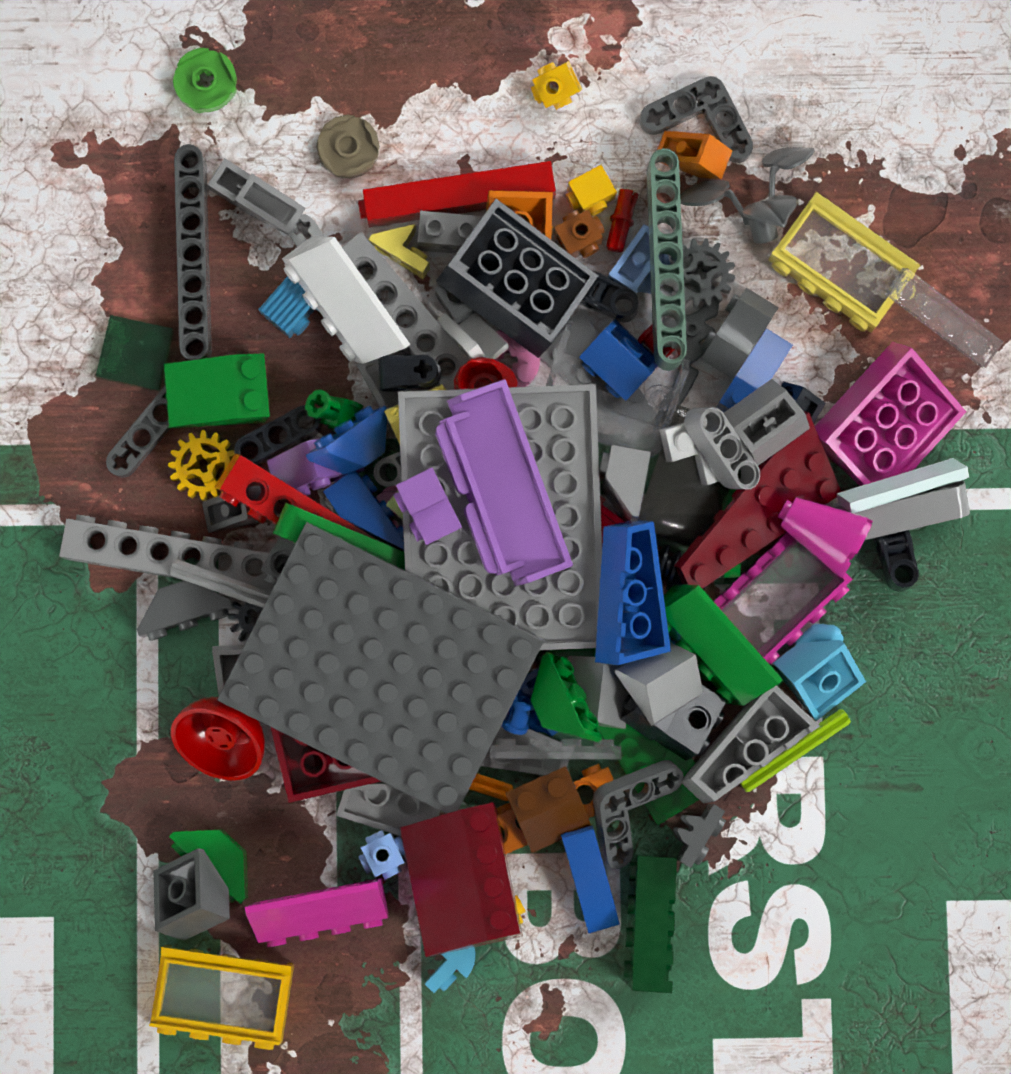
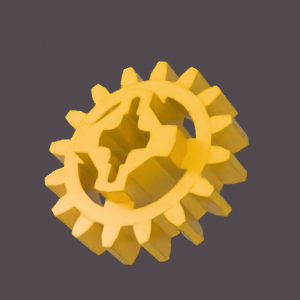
M205 430L201 431L200 438H196L191 432L189 433L190 441L188 443L182 440L177 441L181 447L180 451L171 450V454L176 458V462L168 463V467L176 470V473H173L170 478L172 481L180 480L181 482L177 489L182 492L188 488V497L191 499L197 493H199L202 501H206L208 493H211L214 498L219 496L218 489L215 488L218 482L216 480L217 472L224 465L225 471L235 452L234 450L226 451L230 446V442L226 439L219 443L220 436L218 433H214L210 439ZM202 445L212 446L220 452L208 453L203 449ZM191 451L192 455L189 462L183 465L186 455ZM202 459L211 463L207 465L208 471L205 473L200 469H196L200 467V460ZM198 478L203 480L205 486L193 485L188 479Z

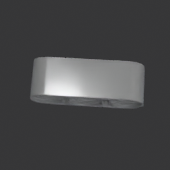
M715 407L693 408L689 410L684 419L686 431L721 484L729 489L747 490L754 488L760 480L759 467L724 413ZM704 416L707 418L706 428L703 426ZM722 442L724 444L723 454H721L720 452V446ZM739 469L741 470L740 480H738L737 475Z

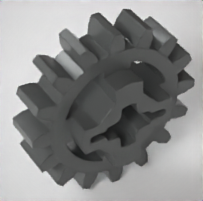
M707 238L704 239L702 245H698L697 241L692 239L690 248L682 244L683 262L690 257V266L683 269L685 303L689 299L693 300V308L697 309L699 302L702 301L706 308L711 306V299L713 298L718 303L722 302L721 292L729 294L731 291V287L726 282L731 283L735 280V275L728 273L735 267L734 262H726L730 255L729 251L721 254L719 252L720 243L718 242L713 248L709 247ZM704 254L712 257L716 261H710L709 259L704 257ZM697 268H701L702 272H707L705 279H701L700 275H694ZM722 276L720 284L714 290H711V281ZM686 285L695 288L698 293L689 290Z

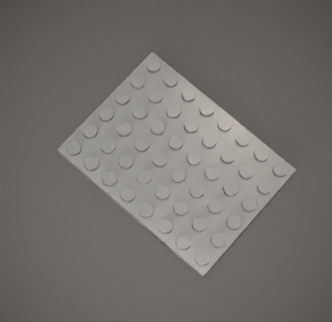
M596 384L509 388L573 566L519 586H514L510 572L495 576V573L490 574L484 569L464 514V508L469 504L467 496L456 491L435 434V429L440 424L439 421L452 416L447 400L475 389L398 392L402 482L433 468L462 528L426 545L424 540L417 542L409 526L414 520L408 510L404 511L405 571L543 639L544 642L540 650L596 648L602 561Z

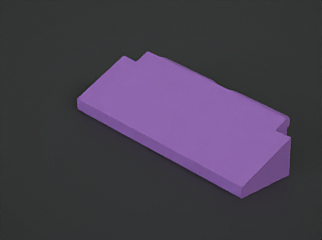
M506 379L447 400L452 416L439 421L440 424L436 427L435 434L456 491L467 496L469 504L465 506L464 514L486 572L490 574L495 573V576L510 572L514 586H519L573 566Z

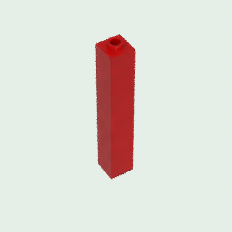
M551 161L362 189L364 199L358 200L361 219L367 218L370 228L420 220V211L462 214L486 210L488 191L553 192V199H555L556 188Z

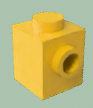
M601 164L569 181L567 186L568 193L565 194V197L573 211L578 209L582 213L589 210L591 216H595L608 208L607 203L615 200L617 191Z

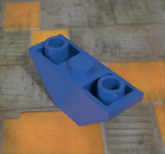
M384 405L373 410L371 406H367L354 414L356 420L352 422L350 419L334 428L336 434L332 436L330 433L314 442L316 448L305 455L310 462L344 475L367 466L385 453L388 419L384 411L387 410V407Z

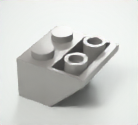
M770 379L724 412V415L757 465H760L810 429L806 414L787 390L773 379Z

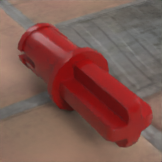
M630 189L619 190L614 214L610 215L609 220L612 224L606 246L611 252L622 253L624 251L629 227L634 225L632 218L639 194Z

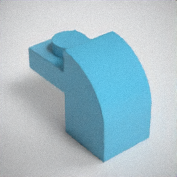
M475 947L441 954L446 960L426 980L425 985L433 993L439 988L444 992L457 978L453 974L456 969L467 978L474 966Z

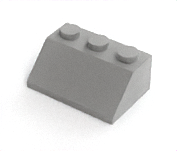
M612 445L609 453L603 452L600 461L599 480L603 481L602 491L622 520L625 522L637 521L640 514L651 452Z

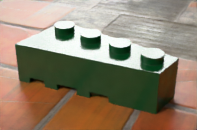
M636 855V862L630 861L629 881H634V894H628L627 914H633L632 927H626L625 947H631L630 960H624L623 980H629V987L632 991L672 993L673 981L668 980L669 971L672 970L674 960L673 944L670 943L675 931V912L672 911V906L676 901L677 858Z

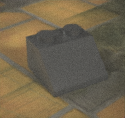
M198 848L153 871L155 931L184 941L230 919L229 889L203 849Z

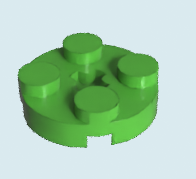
M197 48L180 58L177 64L178 67L175 70V76H173V85L177 96L185 106L191 108L196 113L213 112L223 108L235 96L237 76L233 64L226 55L221 52L211 51L209 48ZM205 73L207 77L213 76L214 79L210 82L211 85L209 87L198 86L197 83L200 81L199 75Z

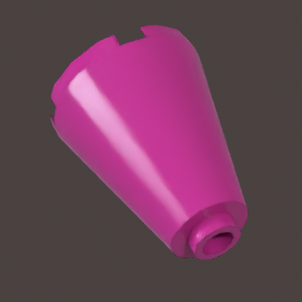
M797 497L793 503L787 500L778 515L783 520L780 526L841 578L851 565L849 560H852L861 548L873 520L865 516Z

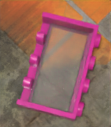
M786 532L714 600V603L771 665L780 656L777 651L785 643L791 646L803 635L800 629L808 621L814 624L827 612L823 607L831 599L837 602L850 590L846 585L853 579L847 573L842 578L836 575L793 536Z

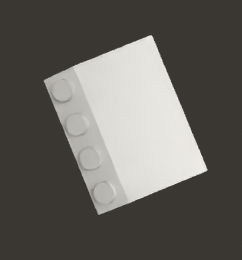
M311 236L282 258L286 264V267L283 268L286 275L294 284L299 282L305 291L302 294L304 300L313 310L317 308L324 317L321 320L322 325L331 336L337 335L342 342L339 348L350 362L355 360V362L364 364L405 349L410 345L335 237Z

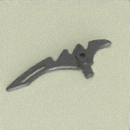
M713 285L711 286V290H714L716 288ZM714 298L711 299V306L709 308L703 305L698 311L685 315L686 355L679 366L677 377L671 390L660 402L654 426L655 432H659L678 410L699 374L698 369L692 367L691 364L700 359L707 350L702 347L700 342L707 338L711 330L715 331L712 326L705 323L707 320L718 315L719 303ZM665 317L664 326L668 328L677 326L675 319ZM685 379L686 383L669 410L665 412L664 408L673 398L682 380Z

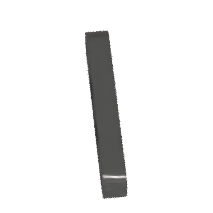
M165 386L109 452L106 458V465L113 475L120 478L132 475L171 429L169 428L168 420L158 422L154 418V411L158 406H167ZM138 430L149 431L151 440L146 446L138 447L134 444L133 437ZM127 443L134 451L140 453L137 458L132 453L126 460L129 464L127 469L120 467L118 470H115L117 463L114 461L117 456L123 458L129 452L126 448H123Z

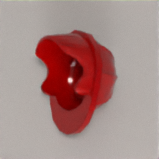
M479 357L470 359L459 368L454 378V390L478 389L506 379L508 388L518 387V381L513 371L503 363L494 359Z

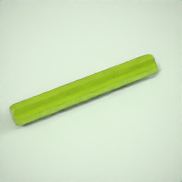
M843 709L836 711L820 722L819 728L807 734L791 748L785 750L767 765L748 776L740 785L746 792H751L851 723L849 716Z

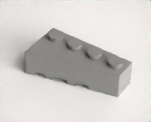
M775 686L744 705L683 777L681 782L703 804L714 802L758 769L767 765L779 754L798 743L807 734L819 728L820 725L778 686Z

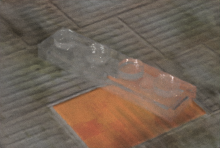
M908 268L901 269L885 293L886 296L981 368L988 366L1003 343L1001 339Z
M496 739V745L490 746V758L621 759V746H614V740H600L599 742H594V746H581V739H562V746H549V739H529V745H516V739Z

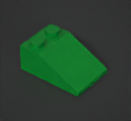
M264 353L227 355L164 364L169 428L265 423L270 417Z

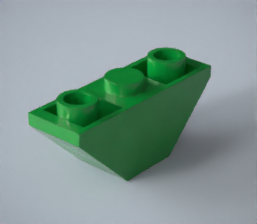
M547 652L542 656L531 697V703L542 727L562 734L599 742L603 739L598 729L599 722L588 708L585 701L586 694L577 684L571 662L565 657Z
M223 829L176 831L169 836L174 841L171 847L181 857L198 848L205 851L227 885L229 901L231 903L237 900L241 904L248 898L247 851Z

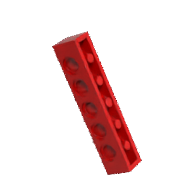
M234 454L215 485V488L222 492L219 496L221 499L234 507L238 503L243 504L249 508L247 515L262 524L265 523L266 519L275 525L277 524L279 517L274 513V505L278 500L284 499L290 505L375 539L242 455ZM257 482L261 489L258 498L250 500L246 495V488L250 483Z

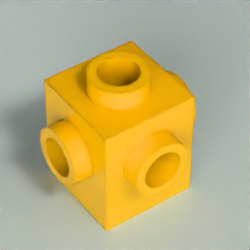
M553 61L537 69L539 76L532 79L534 86L531 87L533 96L537 103H543L545 108L553 105L555 110H558L573 102L570 96L583 90L569 61L557 67ZM551 81L558 84V91L552 89Z

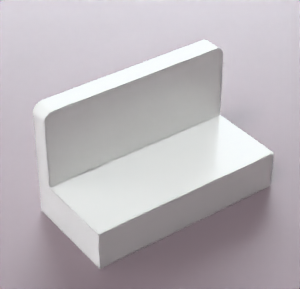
M446 313L436 320L469 360L479 357L495 360L509 348L507 342L477 313L469 316L460 325Z

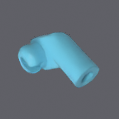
M814 624L794 644L841 640L843 642L841 630L835 625Z

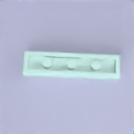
M951 458L837 493L838 504L850 513L861 512L969 478L968 467Z

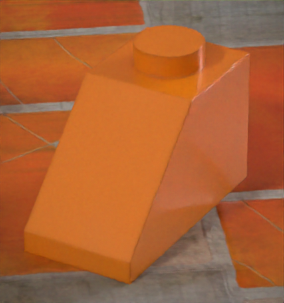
M664 131L657 150L665 148L675 152L679 160L680 171L700 178L722 180L732 154L730 148L712 135L690 132Z

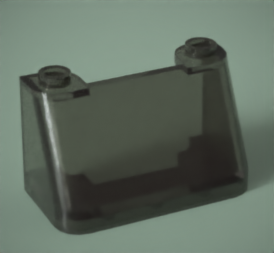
M676 404L669 427L684 423L685 416L691 409ZM662 445L637 521H653L656 539L688 549L698 536H703L715 522L713 518L719 510H723L729 488L724 487L720 481L709 485H701L695 455L674 462H666Z

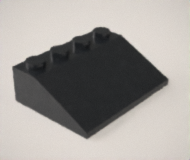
M495 199L436 279V282L539 358L557 338L598 275L498 199Z

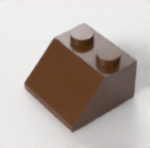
M566 766L505 793L531 853L562 840L561 834L591 826Z

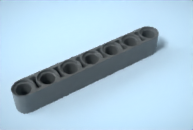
M187 144L181 146L176 151L174 167L179 348L184 358L190 361L211 358L212 337L207 165L200 149L195 145ZM191 156L198 158L196 166L192 168H185L183 166L186 158ZM196 187L199 189V194L194 199L184 198V193L188 188ZM191 218L199 219L200 225L195 230L190 231L184 228L187 220ZM198 249L201 251V256L198 260L193 262L185 260L188 251ZM192 280L202 282L200 290L196 293L186 291L188 283ZM191 312H202L203 317L198 324L192 325L187 323V317ZM200 342L204 345L201 354L197 356H190L188 354V348L192 343Z

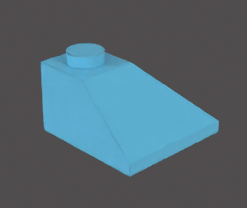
M841 640L798 643L773 662L783 681L815 721L866 683L845 643Z

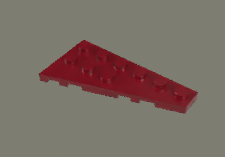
M803 411L806 414L810 429L758 465L760 470L758 484L752 489H737L732 495L733 500L725 510H719L714 516L713 520L715 522L703 536H698L674 566L683 585H699L703 589L787 532L780 526L783 520L778 517L787 500L793 503L797 497L826 505L837 498V493H840L841 489L809 412Z

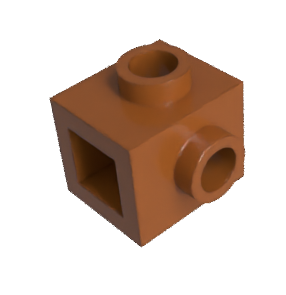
M579 210L573 211L562 218L563 223L554 227L553 234L559 246L574 258L580 255L583 258H587L600 250L598 246L602 244V234L605 233L600 219L597 216L592 217L589 210L582 213Z

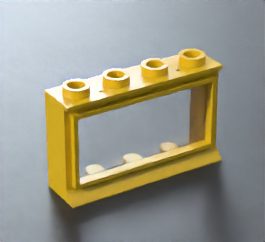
M171 945L162 946L149 1026L157 1027V1033L164 1035H176L178 1030L190 1032L189 1037L193 1039L209 1040V1035L222 1037V1043L241 1045L242 1040L255 1042V1048L273 1050L274 1045L280 1046L283 1042L294 964L287 963L285 965L271 963L264 959L251 960L237 958L235 955L230 954L217 955L204 953L202 950L196 949L183 950L172 948Z

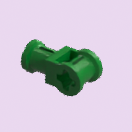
M315 390L308 396L305 404L308 415L315 419L321 418L320 423L327 426L333 432H335L334 428L350 419L352 422L356 420L354 414L364 407V405L349 399L329 396L323 390ZM314 404H318L323 408H317L314 406Z

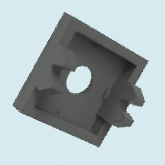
M708 804L700 817L681 815L680 819L688 825V829L674 827L672 830L677 839L684 844L676 856L677 861L690 868L694 863L697 865L701 864L709 850L705 844L710 836L717 837L726 822L722 818L725 813L723 809L715 804Z

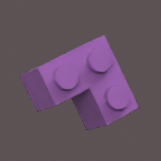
M316 440L305 441L267 460L272 475L306 496L311 494L310 489L318 490L331 485V482H337L345 476L308 461L305 455L316 448L314 445ZM363 467V468L358 469V470H356V471H357L358 473H360V472L364 471L365 469H364V467Z
M433 468L425 470L396 485L399 492L393 494L401 512L408 510L414 522L410 523L409 526L417 542L424 540L425 544L428 545L462 528Z

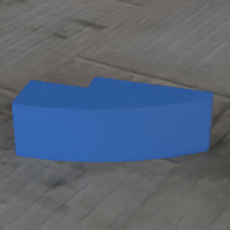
M593 826L561 834L588 933L620 925Z

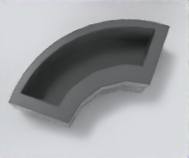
M748 288L744 290L740 297L734 294L725 309L730 314L717 333L711 330L702 347L707 350L701 360L734 379L779 307Z

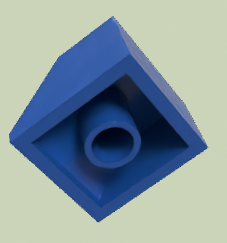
M616 319L579 356L583 361L582 366L588 373L595 377L597 375L607 383L605 385L607 390L616 398L622 397L625 401L658 367L654 360V354L643 344H640Z

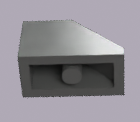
M260 486L246 488V495L250 500L259 497L261 492ZM219 496L202 502L208 533L260 523L247 515L249 508L241 503L234 507ZM274 505V513L277 516L276 506Z

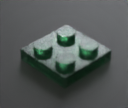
M110 315L96 377L159 392L164 374V364L167 361L174 330L168 327Z

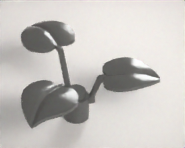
M786 147L774 150L762 159L764 167H771L769 198L766 200L751 203L743 208L733 191L728 189L730 187L728 181L706 180L694 184L680 194L681 204L686 206H705L721 200L724 196L728 197L742 216L744 225H750L755 243L773 241L778 237L776 226L785 228L789 216L797 206V199L794 196H775L776 173L779 169H792L803 164L814 154L815 150L814 148Z

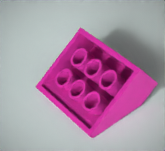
M892 342L815 425L826 455L858 485L863 486L914 470L962 418L966 411L912 347Z
M382 878L254 902L245 907L246 916L258 943L267 942V947L287 944V937L298 935L299 941L319 938L318 931L331 929L332 935L350 932V925L363 923L364 929L382 926V919L389 917Z

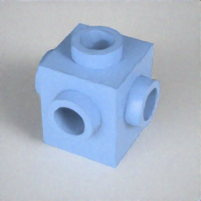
M383 830L365 838L367 845L361 847L363 854L359 856V859L367 874L373 872L375 877L382 874L385 880L402 871L399 865L406 861L404 859L403 841L400 836L394 838L392 833L385 835ZM379 849H385L389 853V858L384 862L377 859L376 854Z

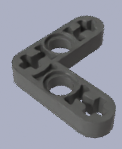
M708 76L648 104L641 112V128L644 132L651 135L660 134L704 113L716 139L730 149L733 147L734 141L729 134L735 131V129H739L735 133V138L739 144L745 143L746 146L743 149V154H740L738 150L732 151L730 161L734 163L744 162L752 153V138L723 82L717 77ZM705 86H709L710 89L716 88L715 98L712 99L710 95L700 98L699 104L701 106L698 107L696 97L705 92ZM678 98H685L690 102L691 109L687 113H679L674 109V101ZM664 105H667L668 112L673 118L672 120H669V115L667 114L660 118L658 126L653 122L647 123L649 113L653 112L655 116L663 114L665 112ZM720 112L729 113L733 118L732 125L726 128L719 126L715 120L716 115Z
M663 760L605 783L595 791L593 795V808L601 857L610 867L614 869L623 868L633 857L628 810L670 794L681 786V781L684 777L683 772L672 761ZM645 782L643 789L633 795V788L638 783ZM619 820L618 827L612 832H607L610 823ZM613 843H616L620 848L616 849Z

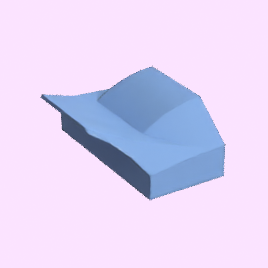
M643 224L609 273L608 278L633 290L635 293L651 294L649 227ZM668 254L659 255L661 263L664 265L671 264Z

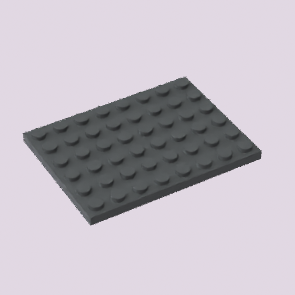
M306 522L217 700L445 813L457 811L464 800L544 640Z

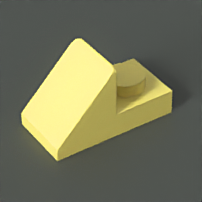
M413 224L375 233L368 239L379 253L418 277L424 279L430 270L426 254L415 247H411L410 250L407 249L417 231L416 225Z

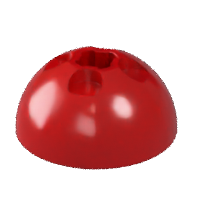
M219 696L196 700L186 706L176 716L171 726L172 742L184 760L200 772L214 778L235 781L249 778L259 769L265 751V738L258 720L218 701Z

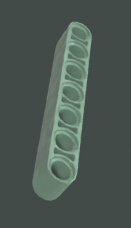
M663 148L653 153L647 167V197L654 360L662 370L671 371L678 368L683 361L687 351L679 160L675 152ZM658 162L666 163L670 167V171L661 172L655 167V164ZM656 194H668L671 198V202H660L657 199ZM661 223L668 224L673 232L671 234H663L659 231L657 225ZM659 255H670L674 260V264L664 265L659 260ZM662 285H670L675 290V295L665 296L660 291V287ZM663 316H671L675 319L677 326L668 328L663 325L661 318ZM672 347L677 351L678 358H666L662 349Z

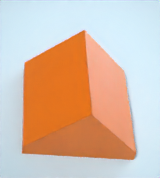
M488 191L486 211L494 200L498 199L551 239L553 192Z

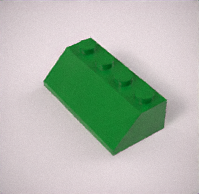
M673 585L664 594L669 636L675 641V645L696 655L700 677L707 682L710 681L717 688L715 693L726 700L725 704L744 706L779 685L783 680L699 585Z

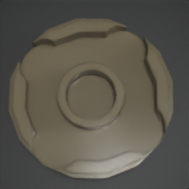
M353 115L338 116L327 122L321 130L316 146L320 162L325 169L337 177L348 179L362 176L371 170L378 159L380 149L377 132L371 124Z

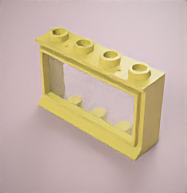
M818 192L814 194L768 259L773 263L771 266L777 273L785 277L790 275L798 281L797 285L804 292L810 295L817 294L824 299L823 304L835 313L841 311L851 318L849 322L855 328L863 332L868 330L870 333L877 327L920 267V264Z

